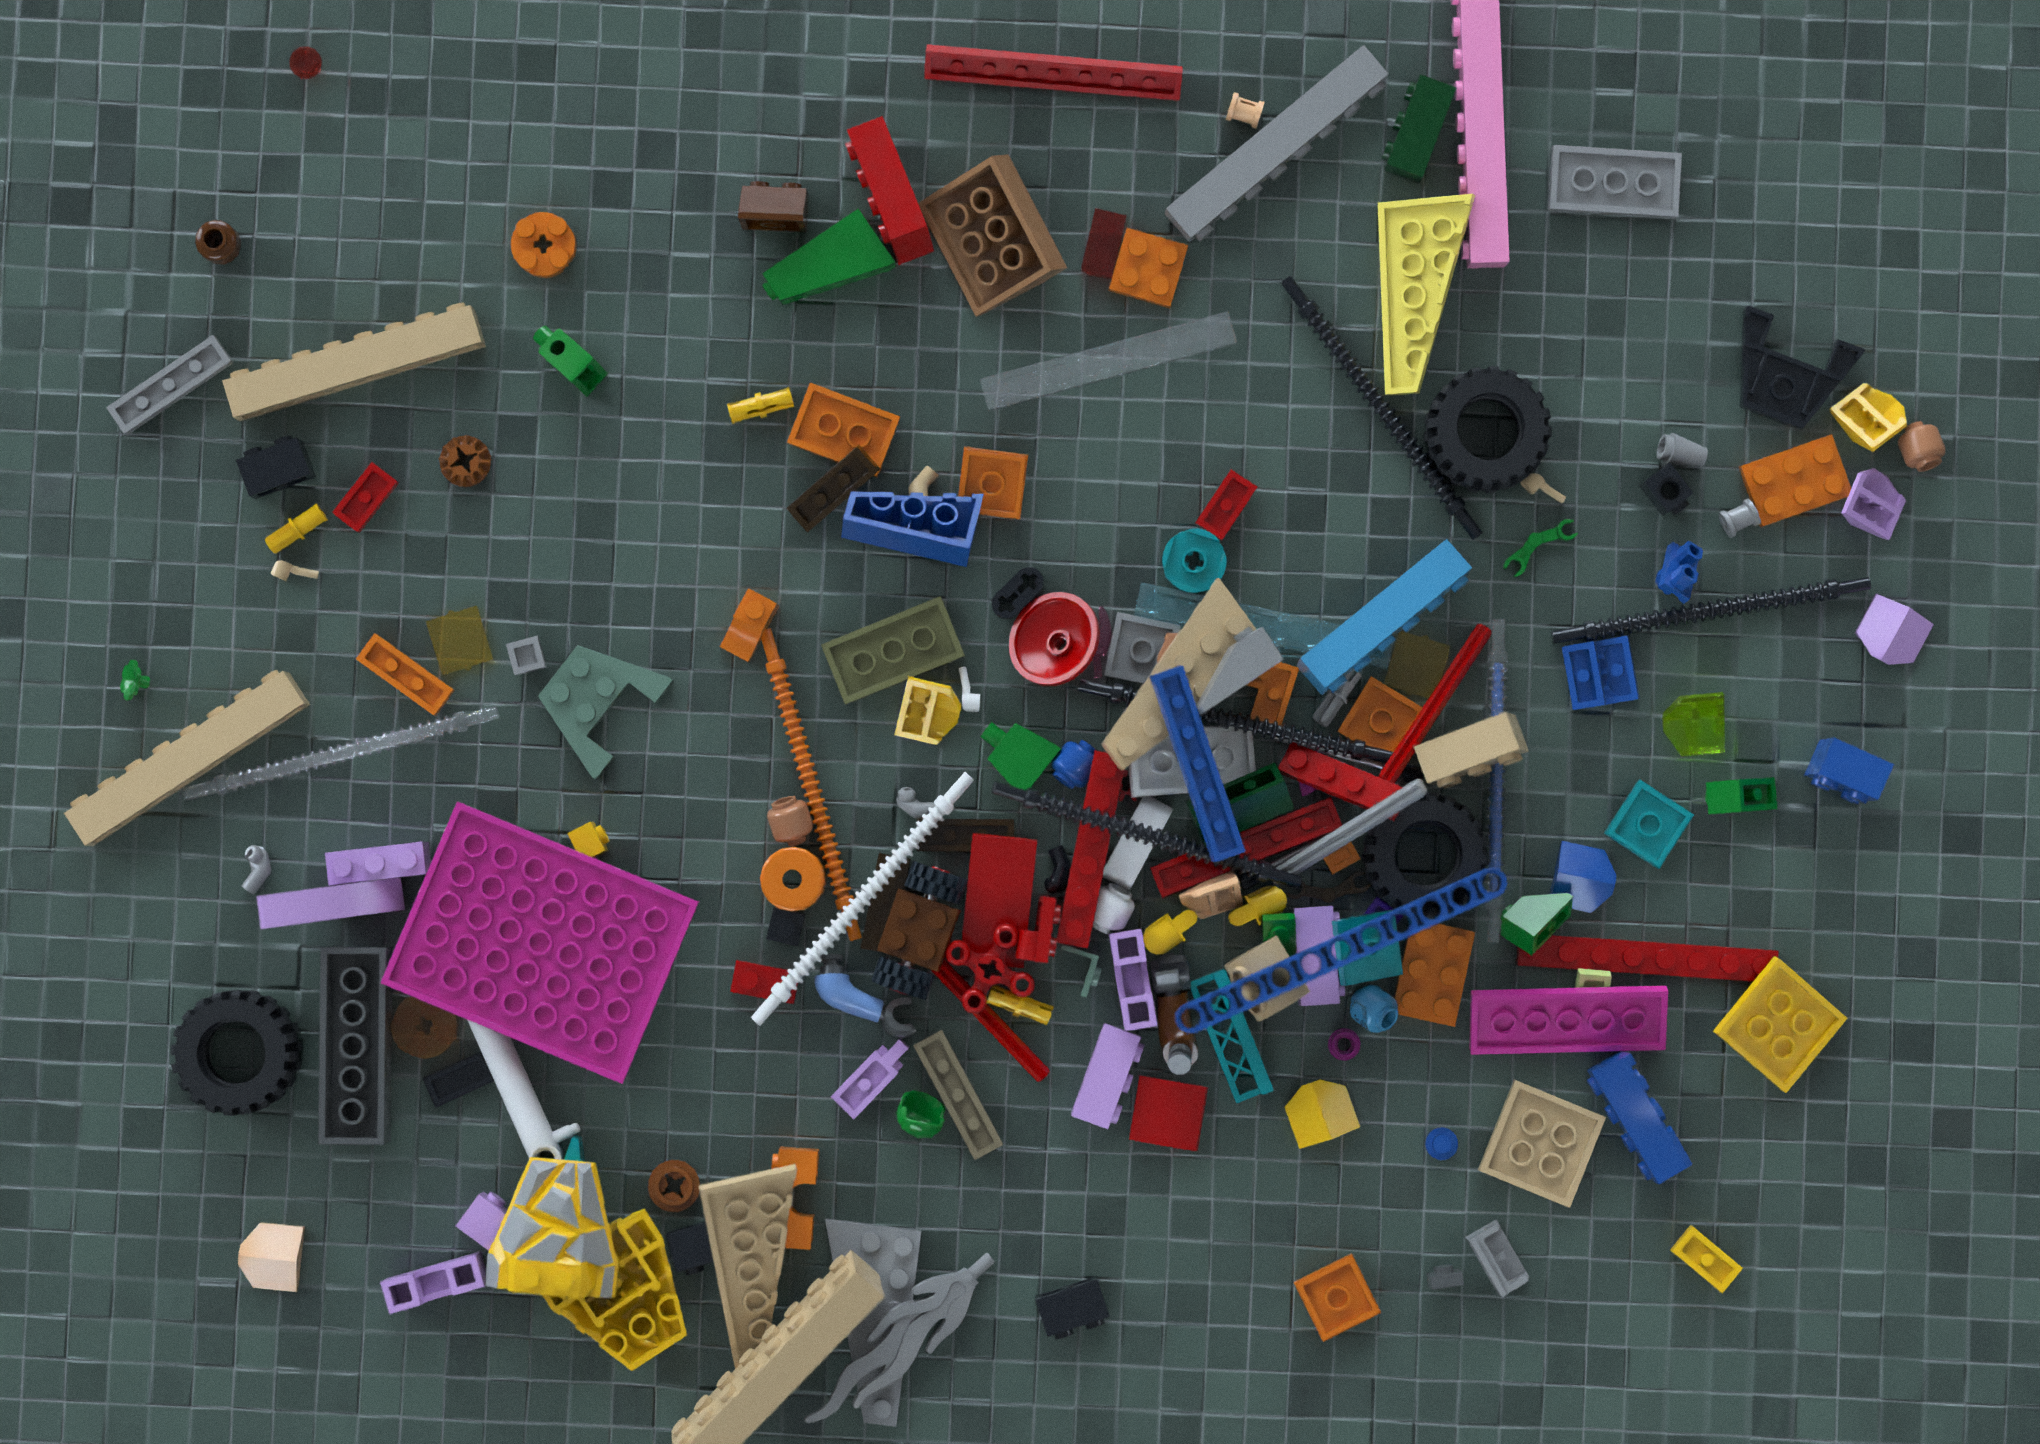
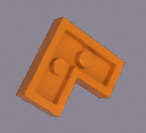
M1279 662L1245 685L1258 689L1250 714L1251 719L1259 716L1260 721H1264L1267 718L1269 723H1273L1276 720L1278 725H1282L1299 671L1298 667Z

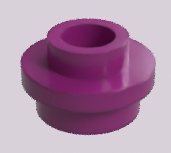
M1337 1029L1328 1039L1329 1052L1338 1060H1350L1360 1050V1039L1351 1029ZM1347 1038L1349 1040L1350 1046L1347 1050L1339 1049L1338 1042L1340 1039Z

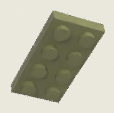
M941 596L821 644L845 705L904 682L908 679V676L916 677L965 657Z

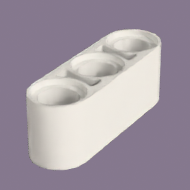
M1151 796L1142 797L1130 821L1134 820L1135 825L1143 823L1144 828L1151 825L1153 831L1160 828L1162 832L1173 808ZM1122 834L1105 865L1103 877L1129 891L1153 848L1151 842L1144 845L1143 840L1135 842L1134 837L1126 839L1125 834Z

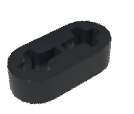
M1026 567L1013 576L993 597L992 609L995 615L1005 620L1012 619L1018 615L1042 590L1044 581L1040 571L1032 567ZM1024 574L1028 577L1034 574L1037 577L1035 580L1037 588L1033 590L1028 587L1021 594L1018 591L1023 585L1021 577ZM1015 593L1018 597L1012 603L1014 610L1011 613L1008 610L1000 612L998 610L1001 605L998 601L999 598L1003 597L1007 600Z

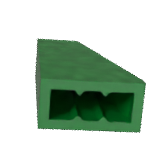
M857 209L762 273L766 280L762 287L772 301L778 298L781 304L785 305L890 271L896 265L861 211Z

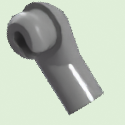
M903 787L898 791L899 797L896 799L898 807L915 819H923V814H929L928 808H934L935 806L934 802H920L915 799L916 793L913 788Z

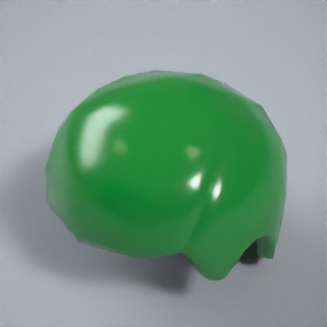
M915 1090L905 1092L896 1111L898 1124L902 1130L915 1138L930 1139L941 1131L945 1122L943 1118L945 1106L937 1098L925 1092Z

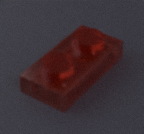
M1095 208L1081 273L1112 280L1127 215Z

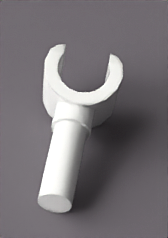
M958 668L962 684V708L967 712H979L980 694H970L967 668Z

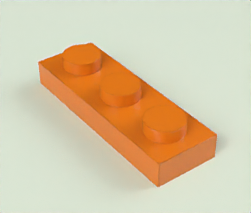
M376 633L373 634L356 658L357 661L434 716H437L455 691Z

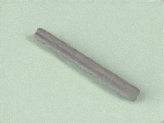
M1414 780L1275 867V869L1298 875L1426 795V787L1421 780ZM1273 881L1274 885L1276 886L1282 885L1280 883Z

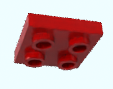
M1039 896L1034 931L1023 929L1018 931L1016 959L1048 963V958L1055 956L1057 938L1051 936L1053 924H1059L1061 905L1056 904V898Z

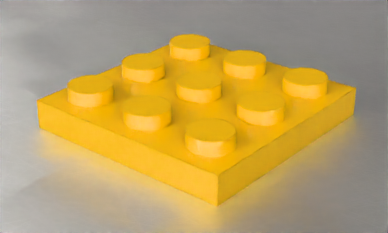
M1774 956L1713 1032L1776 1087L1787 1093L1848 1018L1780 958Z

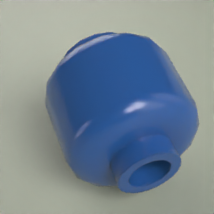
M1081 740L1079 744L1072 741L1066 742L1051 762L1054 770L1052 773L1053 777L1072 790L1074 787L1082 788L1086 786L1096 749L1084 740Z

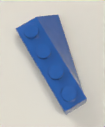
M851 491L843 517L841 538L967 567L984 494H972V497L956 496V493H943V496H923V493L911 492L910 496L894 495L893 492Z
M1618 1051L1587 1069L1591 1077L1587 1079V1082L1596 1096L1602 1095L1607 1103V1106L1603 1109L1612 1124L1618 1123L1624 1134L1620 1137L1630 1153L1635 1151L1641 1160L1637 1166L1647 1181L1652 1179L1653 1182L1661 1184L1693 1164L1670 1125L1666 1127L1663 1121L1666 1120V1117L1660 1105L1653 1097H1648L1647 1092L1650 1087L1644 1076L1640 1075L1636 1069L1632 1070L1631 1066L1636 1064L1631 1053Z

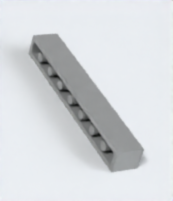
M1365 45L1361 46L1170 204L1165 210V215L1188 243L1192 242L1195 238L1200 242L1214 230L1211 226L1219 218L1226 221L1238 210L1236 204L1246 197L1250 201L1263 189L1261 184L1269 177L1275 180L1288 169L1285 164L1294 156L1297 160L1305 156L1312 149L1310 145L1312 141L1319 136L1322 140L1329 136L1337 128L1334 123L1344 116L1346 119H1349L1362 107L1359 103L1364 98L1369 96L1373 99L1386 88L1384 82L1388 77L1387 71Z

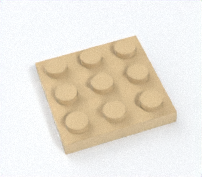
M1513 1080L1478 1170L1570 1208L1606 1117Z

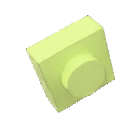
M1578 968L1575 988L1610 987L1612 975L1610 971Z

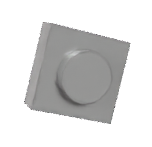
M539 636L506 644L515 676L547 668Z

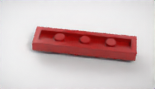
M1295 742L1289 745L1278 766L1281 775L1366 810L1403 788L1312 749H1307L1302 745L1297 746ZM1399 812L1389 817L1388 819L1394 821Z

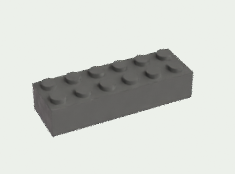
M393 947L320 948L319 1145H384L391 1142L392 988L380 982L393 954Z

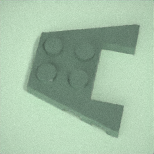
M577 645L538 697L591 777L597 780L614 756L589 738L592 730L628 684H631L654 703H657L674 680L668 676Z

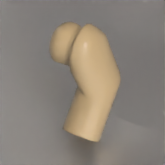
M927 465L910 484L909 496L911 492L923 493V496H928L929 486L939 475Z

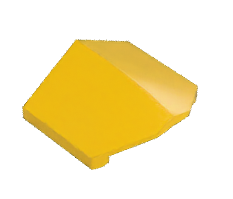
M1866 383L1861 384L1830 408V413L1852 442L1872 452L1907 426L1904 406L1892 395L1873 389Z
M908 676L894 735L929 744H939L942 738L958 723L962 707L952 687Z
M1319 1079L1302 1085L1284 1107L1299 1149L1332 1140L1360 1128L1347 1088L1342 1084Z

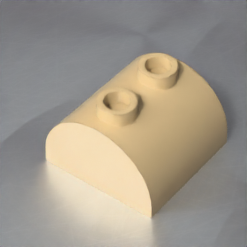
M1276 935L1233 958L1224 967L1231 981L1234 982L1289 957ZM1277 968L1272 973L1274 985L1284 987L1288 983L1289 975L1285 969ZM1251 981L1245 983L1241 991L1242 996L1248 1001L1256 999L1259 995L1257 984ZM1303 984L1248 1010L1253 1014L1256 1021L1259 1022L1308 994L1310 990L1306 984Z

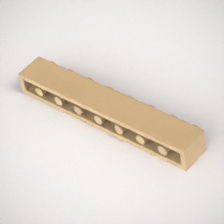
M465 303L453 304L446 308L447 312L438 315H434V312L424 313L416 316L415 322L405 325L403 322L391 323L384 327L385 331L373 334L372 331L362 332L354 335L353 341L343 344L340 340L324 344L323 350L311 353L310 350L299 351L292 354L291 360L281 363L279 359L270 360L262 363L261 369L249 372V369L234 371L230 373L231 378L222 380L233 418L238 421H244L486 347L475 309L471 305L465 306Z
M278 670L270 672L261 679L262 685L254 690H251L249 687L234 696L236 702L226 708L221 705L213 709L206 715L208 720L199 726L196 723L187 726L179 732L181 737L171 744L169 741H165L152 750L154 755L145 761L140 758L124 768L126 773L116 779L112 776L104 780L97 786L99 791L88 797L87 794H84L70 803L72 808L64 814L85 846L96 845L308 707L310 703L291 674L286 671L279 673Z

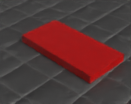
M973 833L962 941L966 942L975 953H986L991 949L994 942V930L1001 924H1011L1017 931L1019 929L1028 930L1037 839ZM1009 931L1001 932V941H1010L1012 934ZM1016 944L1006 953L1005 963L1007 967L1024 968L1025 960L1015 958ZM962 948L960 949V958L964 955ZM991 960L987 965H996V962Z

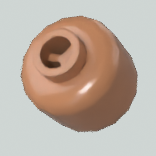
M1921 421L1906 426L1904 428L1905 433L1898 439V447L1907 467L1924 472L1940 465L1942 462L1941 458L1945 455L1946 449L1938 428L1931 424L1923 425Z
M787 796L774 801L771 804L772 808L767 813V820L774 839L778 842H787L788 846H796L807 840L806 835L814 827L807 804L803 800H796L795 796Z

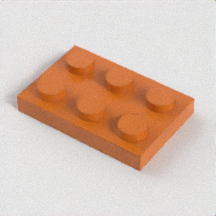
M810 382L787 444L837 463L856 446L860 445L880 468L873 475L878 478L901 417Z
M1832 434L1739 467L1750 501L1753 502L1761 519L1760 528L1847 498L1851 491V485Z
M1436 924L1406 938L1401 960L1403 975H1398L1393 997L1398 1004V1015L1455 1027L1475 932Z

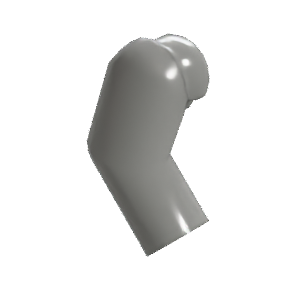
M251 845L245 851V858L248 859L252 872L241 886L249 893L255 895L270 875L271 865L268 852L261 846Z

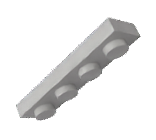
M212 335L106 408L125 435H129L232 365L233 361L216 336Z

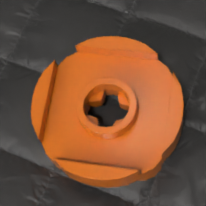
M537 212L519 220L511 237V251L514 259L523 270L535 277L549 278L559 275L572 262L576 254L577 244L574 232L563 218L553 213ZM541 237H546L547 241H552V247H547V253H541L540 249L535 247V243L539 242Z

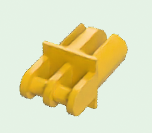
M1268 885L1250 894L1244 895L1243 898L1246 904L1232 910L1228 915V920L1232 925L1241 926L1254 919L1256 924L1260 926L1262 924V915L1281 914L1287 904L1286 895L1282 889L1276 886Z
M1185 910L1171 919L1168 913H1165L1145 929L1143 933L1144 947L1156 955L1170 951L1181 942L1186 941L1181 933L1197 922V914L1192 910Z

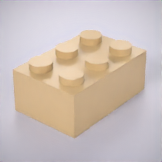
M1508 712L1414 746L1427 784L1437 785L1438 788L1443 787L1444 789L1462 783L1460 777L1465 775L1474 776L1475 778L1492 772L1491 766L1499 763V765L1504 764V766L1517 763L1523 760L1521 754L1529 752L1516 715Z

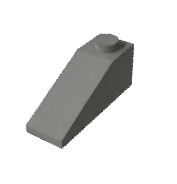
M1249 626L1234 636L1236 643L1227 649L1196 705L1199 715L1284 660L1263 627L1253 631Z

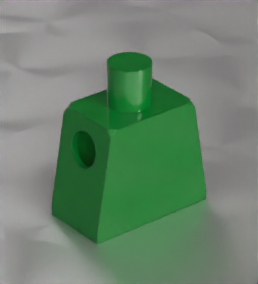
M544 325L534 334L533 340L541 346L538 353L586 397L608 375L604 368L560 328L553 332Z
M991 722L980 736L995 748L987 760L1011 786L1024 790L1033 786L1061 749L1054 743L1016 723L1006 733Z

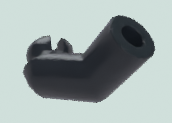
M1063 845L1048 851L1055 868L1051 877L1045 879L1044 886L1051 894L1063 892L1068 884L1071 863Z

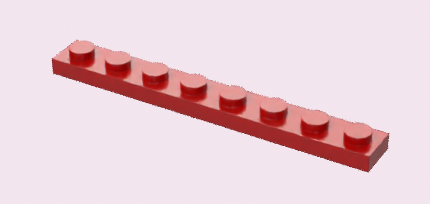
M927 44L924 79L1180 101L1183 66Z
M1552 935L1533 955L1528 954L1517 946L1516 965L1754 981L1774 956L1778 957L1779 951Z

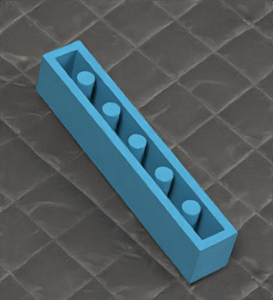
M1447 539L1444 540L1303 655L1298 661V669L1321 695L1329 689L1334 693L1348 681L1345 678L1348 673L1353 669L1358 673L1372 661L1369 657L1378 649L1383 653L1396 642L1394 636L1403 629L1407 633L1421 621L1418 617L1425 610H1428L1430 613L1436 610L1445 601L1442 596L1448 591L1452 590L1456 593L1469 582L1467 576L1472 567Z

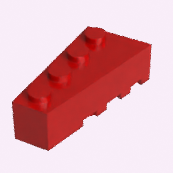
M883 116L847 129L850 139L849 142L845 143L851 161L858 160L861 168L856 170L862 189L869 188L871 197H868L867 201L873 216H880L882 224L878 225L884 244L890 242L898 265L934 252L927 224Z

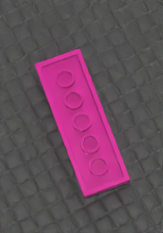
M1666 986L1471 990L1469 1050L1471 1055L1666 1050L1668 989Z

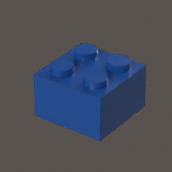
M1828 738L1819 740L1804 775L1811 778V784L1825 791L1830 789L1842 792L1840 796L1842 799L1854 804H1859V802L1866 804L1867 801L1879 800L1894 764L1839 739Z

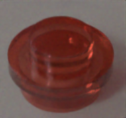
M303 46L297 48L291 54L289 65L297 77L311 79L320 72L322 59L315 49Z

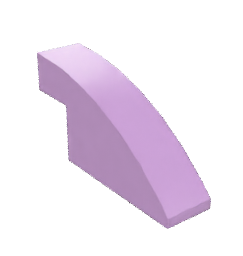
M401 878L257 896L261 929L405 910Z

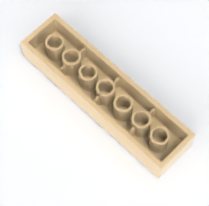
M852 1250L845 1256L840 1255L829 1268L830 1272L822 1280L818 1278L810 1285L807 1290V1296L800 1303L794 1302L785 1312V1318L777 1326L772 1325L766 1330L762 1336V1342L755 1349L750 1348L743 1354L739 1360L740 1365L732 1373L728 1371L719 1379L716 1385L717 1388L710 1396L706 1394L701 1397L694 1407L695 1411L687 1419L682 1418L675 1424L671 1435L672 1444H742L884 1298L880 1275Z

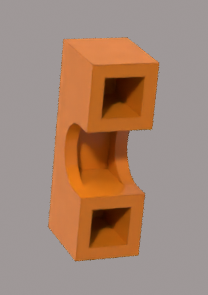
M781 1146L779 1153L772 1155L771 1169L796 1164L797 1172L793 1188L799 1184H816L820 1149ZM791 1204L787 1222L788 1230L785 1248L811 1250L815 1214L801 1213Z

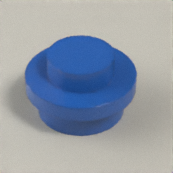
M1438 1127L1428 1133L1425 1147L1433 1158L1446 1160L1456 1153L1458 1140L1451 1130Z

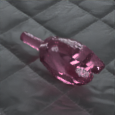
M1099 606L1098 611L1100 639L1093 658L1094 678H1102L1101 656L1107 654L1112 637L1111 623L1103 606Z

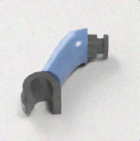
M821 955L820 958L822 959L823 966L820 967V975L814 977V983L822 1000L831 1007L876 1023L881 1020L884 1030L892 1037L907 1038L916 1033L917 1030L910 1022L908 1024H899L893 1018L894 1010L910 1008L912 1005L911 997L897 998L888 1005H884L883 1000L873 997L852 985L850 976L844 974L843 966L840 965V962L843 961V955Z

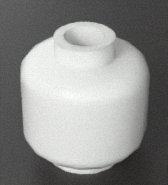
M1114 883L1102 886L1100 888L1093 927L1106 934H1109L1111 930H1123L1135 908L1134 901L1131 899L1132 894Z

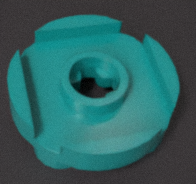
M1197 528L1179 532L1171 538L1165 546L1162 555V567L1166 579L1176 589L1190 594L1208 591L1216 578L1219 577L1221 579L1223 577L1227 564L1226 554L1217 537L1206 530ZM1194 552L1200 554L1199 560L1203 561V566H1197L1195 570L1189 569V563L1185 562V557H1191Z

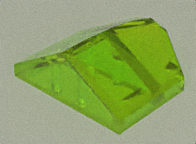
M1723 692L1679 696L1663 712V732L1681 756L1725 752Z

